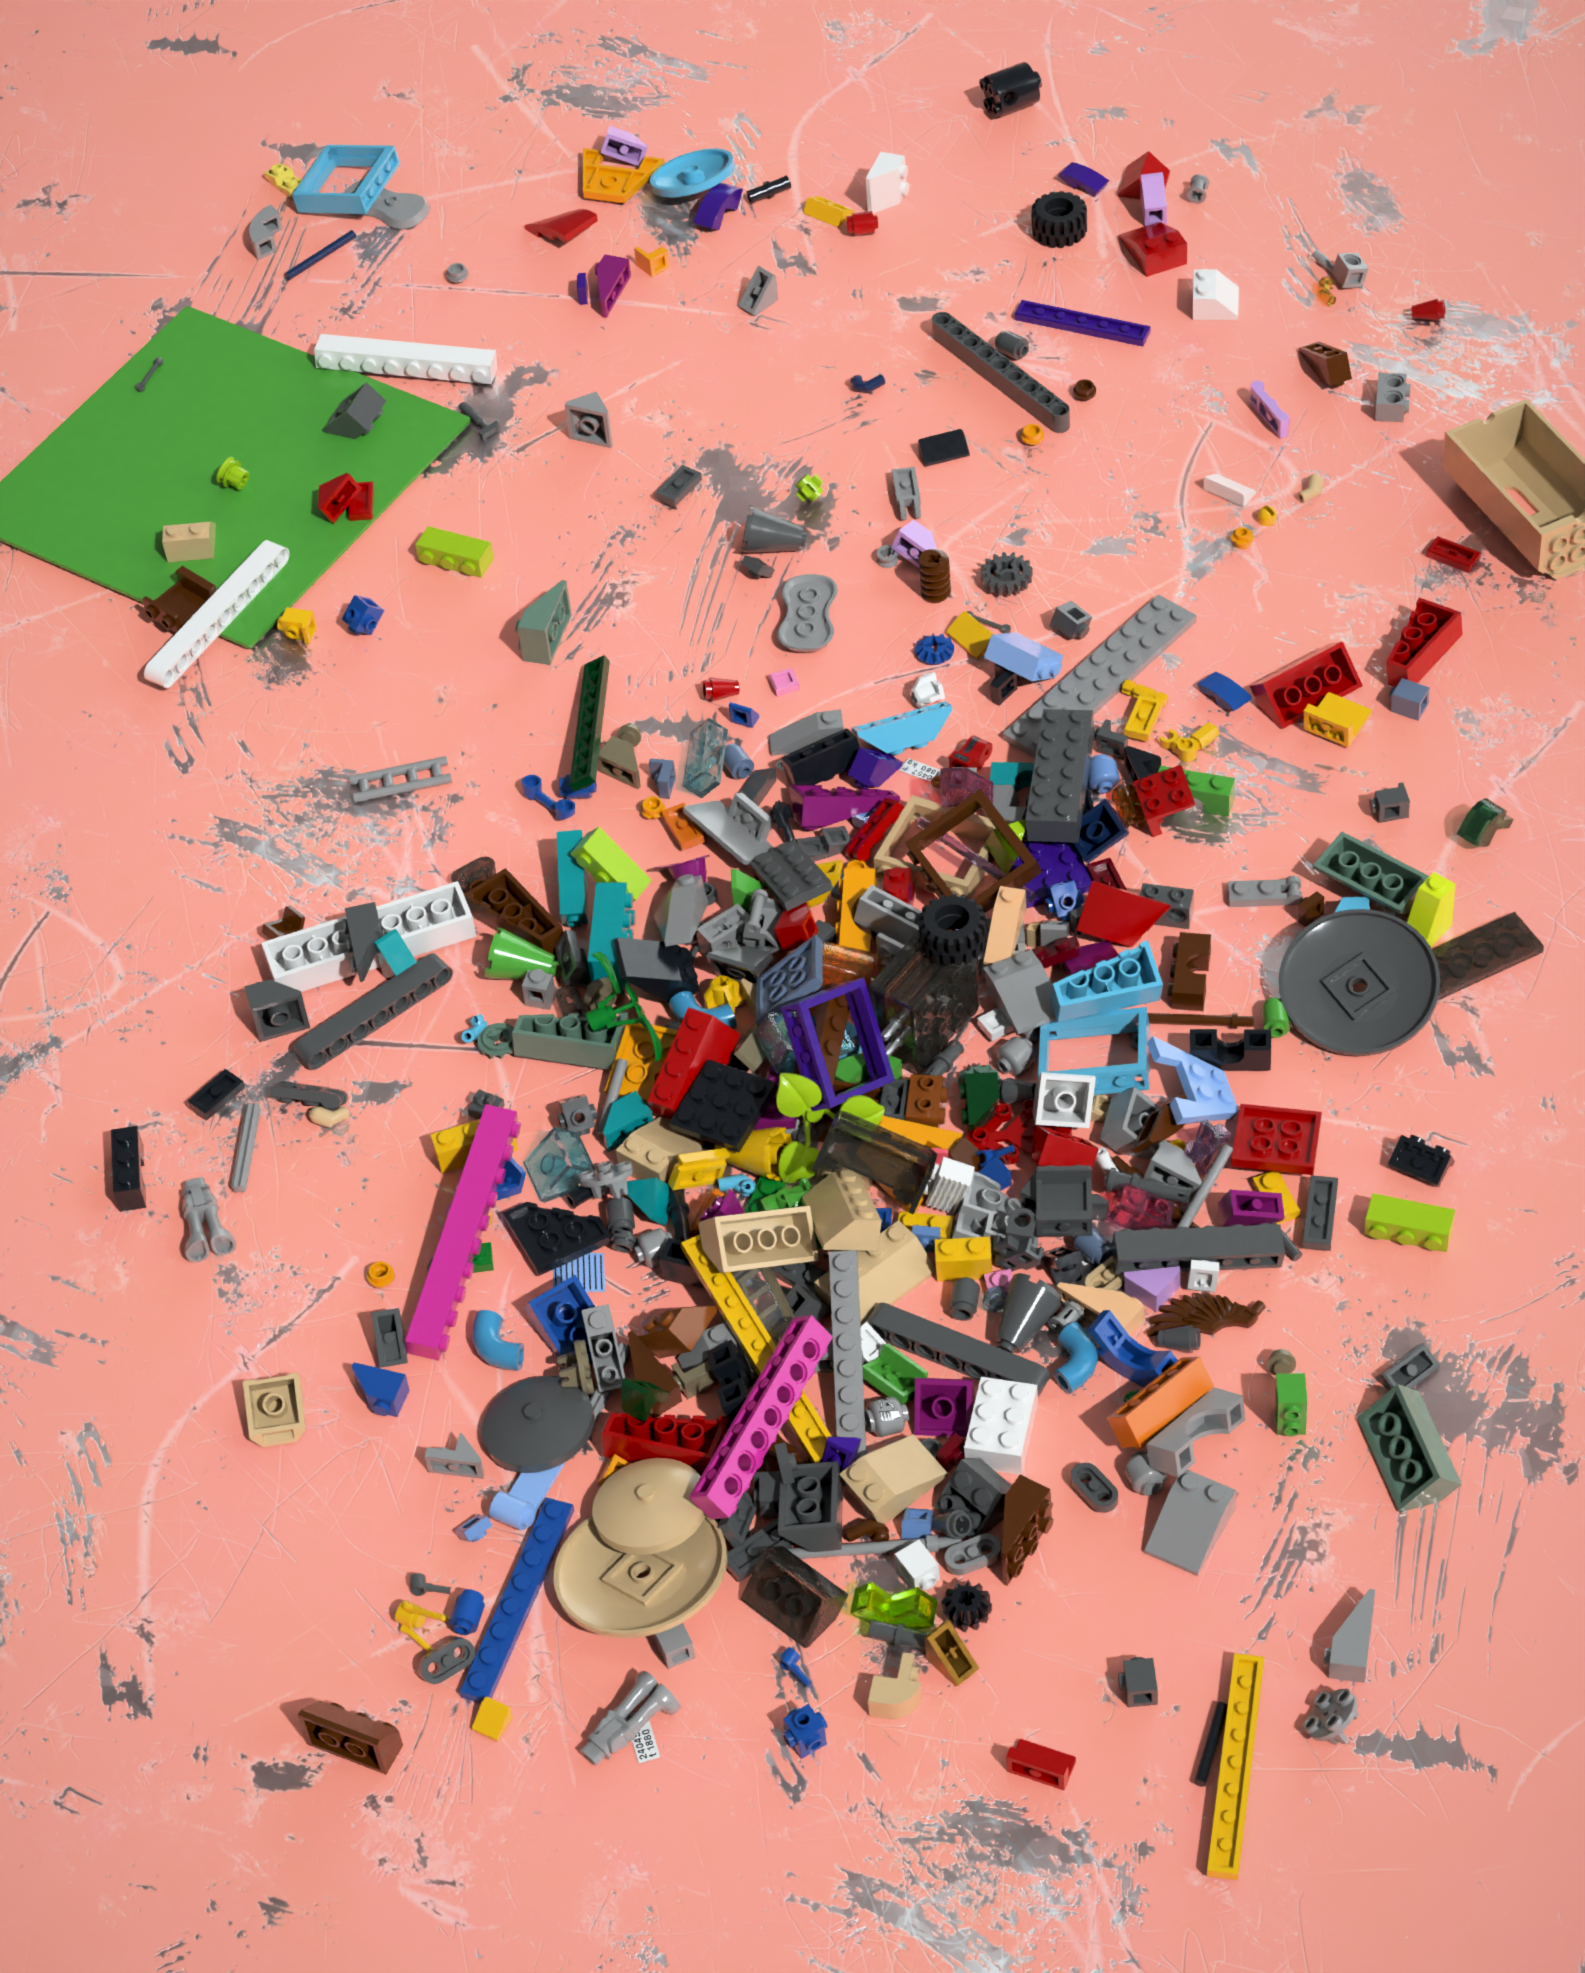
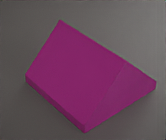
M915 1378L914 1435L952 1437L956 1433L961 1437H967L974 1408L973 1380Z

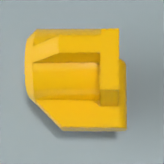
M724 975L713 978L710 981V987L703 995L705 1008H715L728 1003L734 1014L735 1007L747 1003L742 993L741 983Z

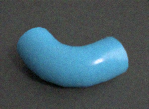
M690 991L679 992L669 1001L672 1012L680 1023L689 1007L713 1015L732 1029L737 1027L734 1013L728 1003L715 1008H703L698 1005Z
M490 1310L478 1311L475 1315L472 1342L478 1355L491 1366L505 1370L520 1371L524 1361L523 1343L508 1342L501 1339L500 1329L503 1322L501 1315Z
M1077 1322L1067 1325L1058 1337L1059 1344L1069 1353L1070 1358L1065 1364L1054 1371V1377L1063 1391L1068 1394L1082 1387L1093 1376L1098 1362L1097 1346L1094 1340Z

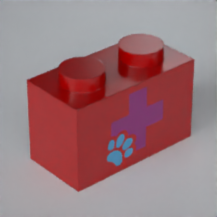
M911 867L885 869L882 890L913 906L915 889Z

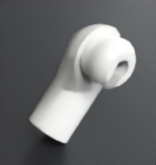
M1101 1147L1098 1148L1096 1160L1105 1176L1103 1184L1107 1187L1111 1167L1116 1168V1171L1118 1169L1107 1149Z

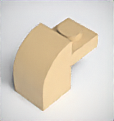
M902 1653L897 1678L873 1675L868 1698L869 1717L900 1719L910 1715L917 1709L922 1700L921 1682H919L920 1667L915 1664V1654Z

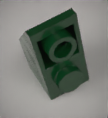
M997 1072L965 1074L964 1083H959L960 1099H965L966 1108L961 1109L962 1125H967L968 1133L979 1127L998 1106L999 1087Z

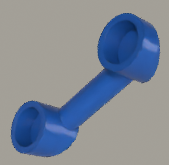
M527 775L523 777L522 791L524 795L546 806L555 813L556 819H568L575 814V803L572 800L561 799L555 802L542 792V780L539 776Z

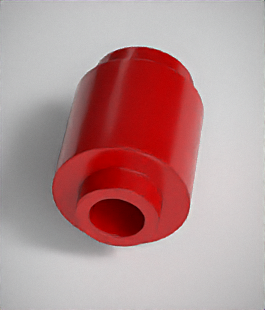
M873 211L852 213V216H846L848 234L853 233L854 236L873 234L875 229L879 228L878 217L873 215Z

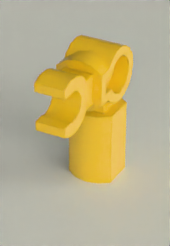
M1208 722L1192 734L1190 738H1184L1182 736L1179 737L1177 731L1170 729V739L1161 736L1160 745L1164 749H1172L1181 761L1191 762L1196 759L1198 750L1201 751L1219 737V730L1217 726Z

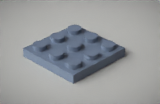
M816 934L757 978L756 1023L762 1028L780 1019L782 1016L780 1007L800 1000L810 993H815L823 984V941Z

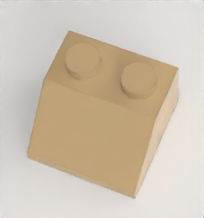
M215 522L163 526L162 543L167 562L214 558Z

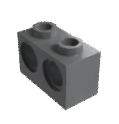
M1142 883L1141 896L1171 905L1170 909L1154 923L1155 925L1190 929L1194 912L1193 889Z

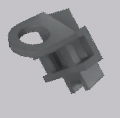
M1027 1208L1014 1210L1008 1220L1005 1238L995 1235L993 1247L996 1250L995 1263L1005 1270L1011 1269L1012 1272L1021 1268L1028 1270L1041 1265L1044 1257V1248L1032 1246L1036 1216L1031 1210ZM1019 1215H1027L1030 1217L1031 1222L1025 1227H1020L1015 1223V1218Z

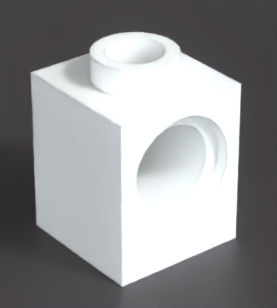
M920 1540L895 1553L896 1570L915 1594L932 1588L940 1580L939 1564Z

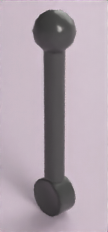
M157 357L154 360L155 364L142 382L136 384L138 392L145 390L147 381L157 367L163 364L162 358Z
M967 611L978 622L997 628L1002 633L1011 632V626L1008 624L1000 625L976 616L972 611Z

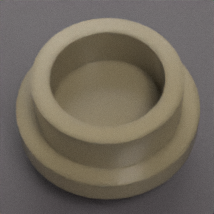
M631 723L621 726L617 732V738L628 741L630 744H633V747H636L642 738L639 727Z
M1286 1349L1275 1350L1268 1358V1369L1274 1375L1290 1374L1296 1368V1359Z

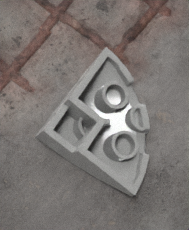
M974 1171L970 1187L957 1211L950 1239L990 1237L991 1255H996V1250L993 1249L995 1235L1005 1238L1011 1213L1016 1209L1025 1207L1016 1197L1008 1198L1002 1193L999 1183ZM1019 1215L1015 1218V1223L1020 1227H1025L1029 1224L1026 1215ZM1035 1227L1032 1246L1038 1248V1237Z

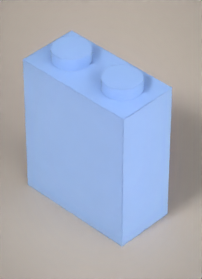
M1017 632L991 635L984 658L1030 681L1056 678L1062 669L1061 662L1064 655Z

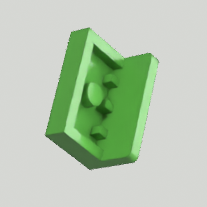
M889 1343L882 1346L878 1358L863 1365V1379L888 1397L897 1398L901 1405L915 1398V1378L928 1377L927 1370Z

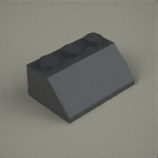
M838 1461L797 1465L798 1470L792 1471L795 1483L783 1485L780 1472L778 1534L811 1552L842 1550L843 1482L839 1475L841 1472Z

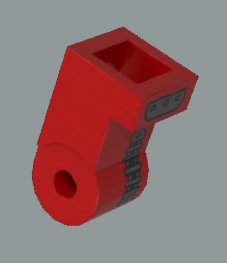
M975 735L971 736L959 751L954 750L949 756L950 774L952 767L961 766L977 768L978 772L992 753V743Z

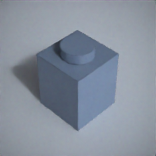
M1402 678L1397 687L1393 686L1389 694L1391 712L1419 721L1429 705L1430 687Z

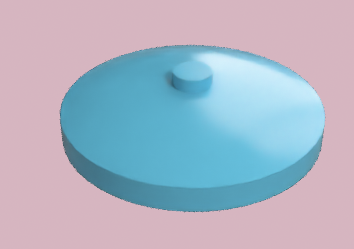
M710 148L689 152L673 158L657 168L650 177V184L653 192L661 197L674 198L696 194L710 189L727 179L735 169V161L732 153L724 149Z

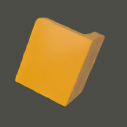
M640 247L634 249L636 265L649 276L654 277L669 268L668 251L664 247H660L649 254Z

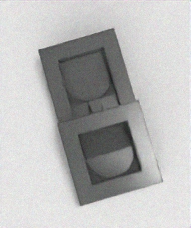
M840 826L821 829L820 836L798 838L795 842L814 862L844 852L851 838L846 827Z

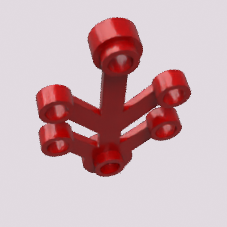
M1034 1100L1025 1101L1022 1105V1112L1002 1131L996 1130L1003 1122L1011 1119L1012 1108L1006 1103L999 1104L995 1109L996 1115L984 1127H976L974 1130H971L967 1135V1139L979 1150H1000L1005 1147L998 1142L1003 1141L1014 1145V1152L1000 1156L1007 1164H1015L1019 1161V1149L1029 1154L1032 1158L1033 1143L1026 1139L1033 1138L1035 1126L1023 1127L1031 1118H1034L1033 1110H1027L1028 1108H1033ZM1041 1125L1072 1135V1127Z

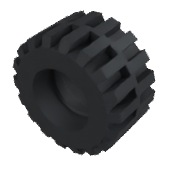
M1064 191L1049 192V194H1044L1041 198H1037L1035 203L1032 204V234L1038 242H1042L1045 246L1050 245V247L1055 248L1058 246L1062 248L1067 245L1072 246L1074 245L1073 243H1078L1081 241V238L1085 237L1087 232V206L1085 201L1080 199V196L1073 195L1071 192L1065 193Z
M950 894L948 897H945V895L939 896L938 900L932 899L929 901V905H924L922 912L919 913L918 926L920 947L922 951H925L926 957H933V962L935 963L943 962V965L946 966L950 964L958 966L961 965V962L967 964L972 961V957L977 958L980 956V951H984L985 943H987L986 916L982 906L977 905V901L974 899L968 900L965 895L957 897L956 894ZM949 929H959L955 931H947Z

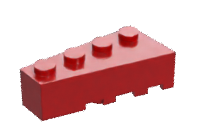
M1419 598L1415 611H1412L1409 616V623L1403 628L1400 640L1396 642L1386 661L1388 685L1397 687L1402 678L1418 683L1463 635L1461 612Z
M611 1413L602 1432L603 1455L610 1458L615 1454L631 1463L651 1458L674 1459L691 1466L701 1476L730 1427L729 1419L727 1416H719L718 1420H705V1416L693 1415L692 1419H676L675 1415L664 1414V1417L650 1418L648 1416L647 1420L643 1422L627 1413Z

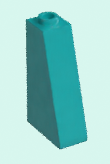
M582 830L558 831L556 834L560 917L562 925L578 927L582 924H588V871L581 867L570 853L582 840L583 833Z

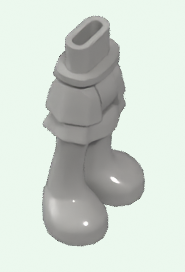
M202 1177L185 1181V1189L182 1192L184 1197L182 1211H184V1218L187 1219L190 1229V1237L185 1245L187 1259L196 1263L206 1260L209 1256L210 1249L202 1227L204 1222L208 1224L209 1238L213 1251L221 1256L231 1254L236 1248V1240L233 1234L224 1229L220 1222L218 1200L211 1192L210 1185L206 1184L205 1179Z
M642 1670L635 1677V1685L613 1711L608 1710L606 1717L599 1721L593 1733L587 1737L588 1743L580 1749V1752L594 1766H597L604 1758L609 1760L611 1754L628 1746V1742L636 1739L635 1736L656 1713L663 1711L673 1715L681 1709V1705L662 1683L658 1684L657 1680L650 1673ZM649 1697L639 1710L626 1721L625 1718L643 1699Z

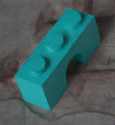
M991 762L990 785H1012L1017 794L1020 789L1031 787L1034 763Z

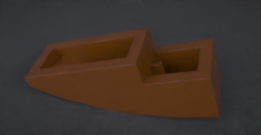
M1182 1093L1176 1096L1177 1098L1187 1100V1097ZM1173 1099L1148 1114L1132 1148L1135 1154L1158 1145L1184 1127L1185 1124H1176L1170 1107V1102Z

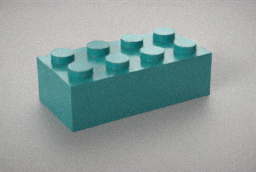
M627 882L596 883L587 961L590 980L593 982L608 977L602 964L595 957L591 956L596 952H602L609 959L614 969L621 992L618 995H624V984L627 981L622 978L614 940L617 937L634 939V931L631 929V925L636 924V912L631 910L633 908V893H628Z

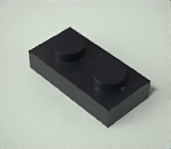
M224 1069L187 1101L189 1108L208 1120L245 1088L244 1081L227 1069Z

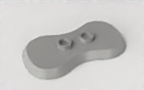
M363 180L353 183L344 193H355ZM384 188L367 214L352 215L373 216L382 220L390 227L408 229L418 225L425 219L430 211V204L420 195L397 193Z
M804 574L792 577L784 584L782 597L787 611L777 634L781 644L789 650L796 652L819 651L825 648L833 638L834 627L829 617V609L836 598L838 587L832 578L819 574Z

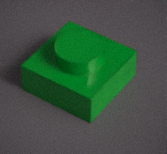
M491 1242L482 1243L479 1255H474L472 1261L474 1263L473 1273L494 1270Z

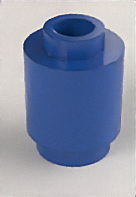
M566 774L565 777H560L559 779L561 797H567V799L592 798V793L597 791L596 782L588 788H582L574 792L569 786L570 774Z
M465 1589L457 1596L449 1619V1625L457 1634L469 1635L477 1631L485 1607L483 1602L484 1596L480 1592Z

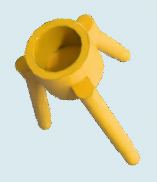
M407 1600L403 1601L395 1614L396 1622L402 1624L400 1631L408 1634L428 1653L433 1651L434 1649L413 1629L420 1628L424 1624L426 1617L449 1622L450 1616L424 1609Z

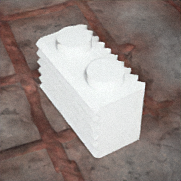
M943 1156L940 1165L934 1164L930 1179L928 1178L923 1190V1194L927 1195L926 1206L936 1207L937 1210L941 1209L942 1212L946 1211L955 1215L970 1187L975 1167Z

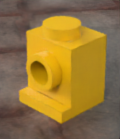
M287 607L283 616H280L278 619V630L283 631L284 638L304 640L305 644L309 645L317 630L314 611Z

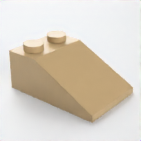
M661 1116L633 1131L617 1148L618 1163L631 1161L634 1171L631 1177L637 1180L657 1178L668 1184L674 1165L679 1161L678 1155L699 1152L706 1145L707 1141L673 1130L669 1125L671 1119Z
M912 1434L860 1457L839 1475L846 1489L872 1520L886 1524L946 1478L948 1473L916 1436Z

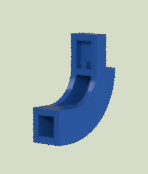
M1103 1310L1087 1329L1100 1346L1097 1349L1099 1356L1120 1375L1141 1387L1147 1386L1178 1361L1171 1350L1155 1351L1139 1344L1126 1332L1110 1310Z

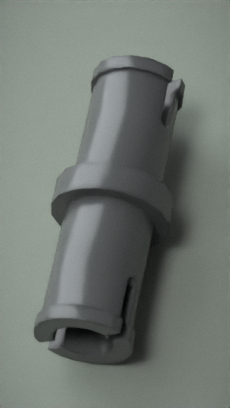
M951 1040L941 1053H937L933 1057V1063L921 1075L942 1076L944 1073L949 1072L953 1068L954 1061L964 1052L963 1045L959 1041Z
M872 1619L868 1637L892 1642L896 1647L905 1645L926 1651L924 1637L930 1632L907 1628L903 1623L894 1625Z

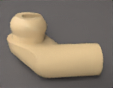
M1313 474L1308 477V488L1297 494L1301 503L1321 495L1324 484L1322 476Z

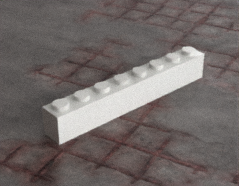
M320 334L314 348L316 368L481 384H492L498 369L496 350L329 334Z

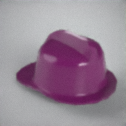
M710 855L701 856L686 862L656 866L653 869L668 868L674 881L680 876L692 874L693 876L701 875L703 882H706L707 870L705 859L710 857Z

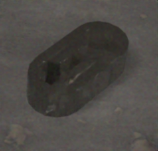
M487 856L477 858L454 871L451 875L452 883L458 881L462 892L467 893L473 881L478 879L487 880L496 874L495 862Z
M574 986L561 987L556 993V999L562 1018L572 1013H579V1017H586V1009L578 989ZM566 997H570L572 1003L568 1004Z

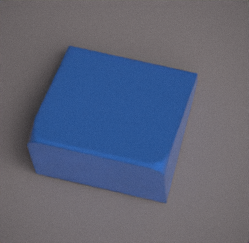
M732 702L729 703L731 722L753 728L760 717L759 714L752 708Z
M997 1156L992 1158L978 1172L1001 1185L1000 1191L1012 1185L1011 1172Z

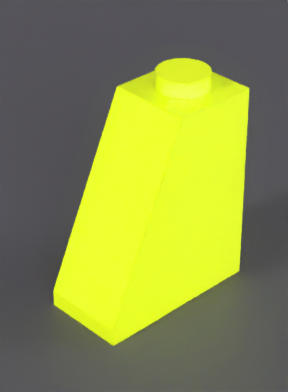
M1435 872L1418 888L1407 921L1425 938L1430 947L1452 926L1456 887L1455 883Z

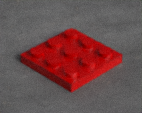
M1240 1104L1231 1167L1314 1175L1322 1112Z

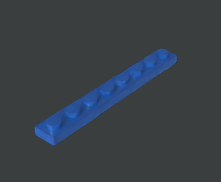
M546 1497L460 1690L461 1698L482 1703L485 1696L492 1699L575 1511L573 1504Z

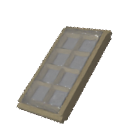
M767 1267L734 1272L732 1274L777 1346L795 1316L772 1268ZM718 1310V1313H719V1315H720V1317H721V1320H722V1322L724 1323L725 1320H724V1318L722 1317L721 1313H720L719 1310ZM738 1343V1350L747 1362L754 1385L759 1376Z

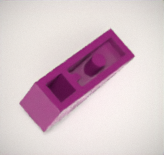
M604 254L601 261L596 264L595 275L598 279L602 317L607 318L629 281L631 270L628 258Z

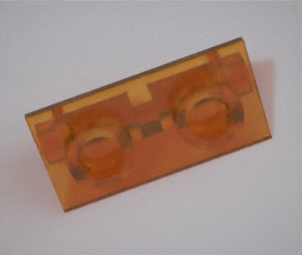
M1121 778L1117 787L1113 789L1112 801L1115 803L1117 812L1127 828L1130 825H1135L1138 828L1143 827L1146 818L1142 807L1139 806L1140 800L1137 791L1133 785H1126L1124 778Z

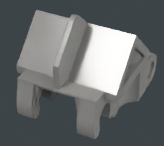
M762 889L753 891L749 908L750 918L745 924L743 943L746 944L745 946L756 948V946L767 948L772 954L782 949L780 942L775 938L774 928L784 908L774 899L768 898V893Z

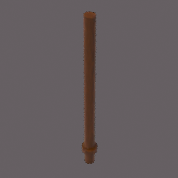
M1148 1013L1150 1024L1232 1026V1029H1237L1238 1026H1254V1016H1238V1013H1232V1016Z

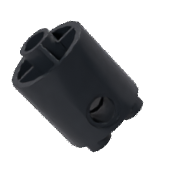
M1021 62L979 79L980 88L984 91L986 98L983 100L985 109L988 112L992 110L996 117H1001L1038 103L1040 100L1039 88L1042 87L1039 73L1033 71L1027 62Z

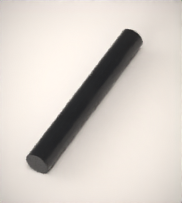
M1224 1702L1216 1703L1194 1779V1784L1200 1787L1206 1786L1227 1713L1228 1705Z

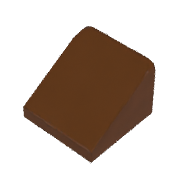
M965 1137L960 1139L948 1155L950 1159L974 1166L975 1172L981 1167L979 1164L985 1162V1155H976L979 1149Z

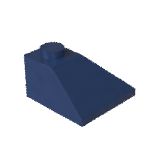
M1104 799L1082 816L1079 843L1073 844L1084 861L1089 864L1127 836L1129 829L1116 810Z

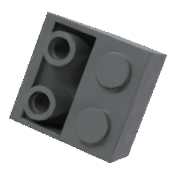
M981 1458L961 1459L934 1507L940 1513L955 1510L966 1512L972 1520V1529L967 1536L973 1538L981 1534H987L1004 1519L1005 1495L1012 1485Z

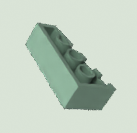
M620 1012L614 1021L628 1020V1012ZM579 1013L568 1014V1016L563 1018H555L554 1014L519 1015L512 1031L514 1056L611 1070L626 1025L614 1026L610 1029L605 1027L594 1032L587 1017H579Z

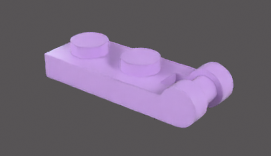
M1253 381L1250 388L1252 393L1250 404L1280 439L1287 437L1290 425L1288 414L1283 412L1276 400L1267 394L1262 381Z

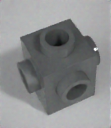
M585 1094L558 1101L561 1113L557 1114L561 1129H566L569 1134L574 1133L575 1137L590 1133L589 1128L596 1127L594 1120L598 1119L594 1104H589ZM577 1113H580V1118L578 1120H575V1115Z

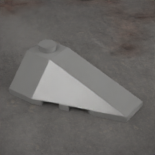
M692 874L680 876L658 906L654 914V920L665 946L691 943L708 905L701 875L693 876Z

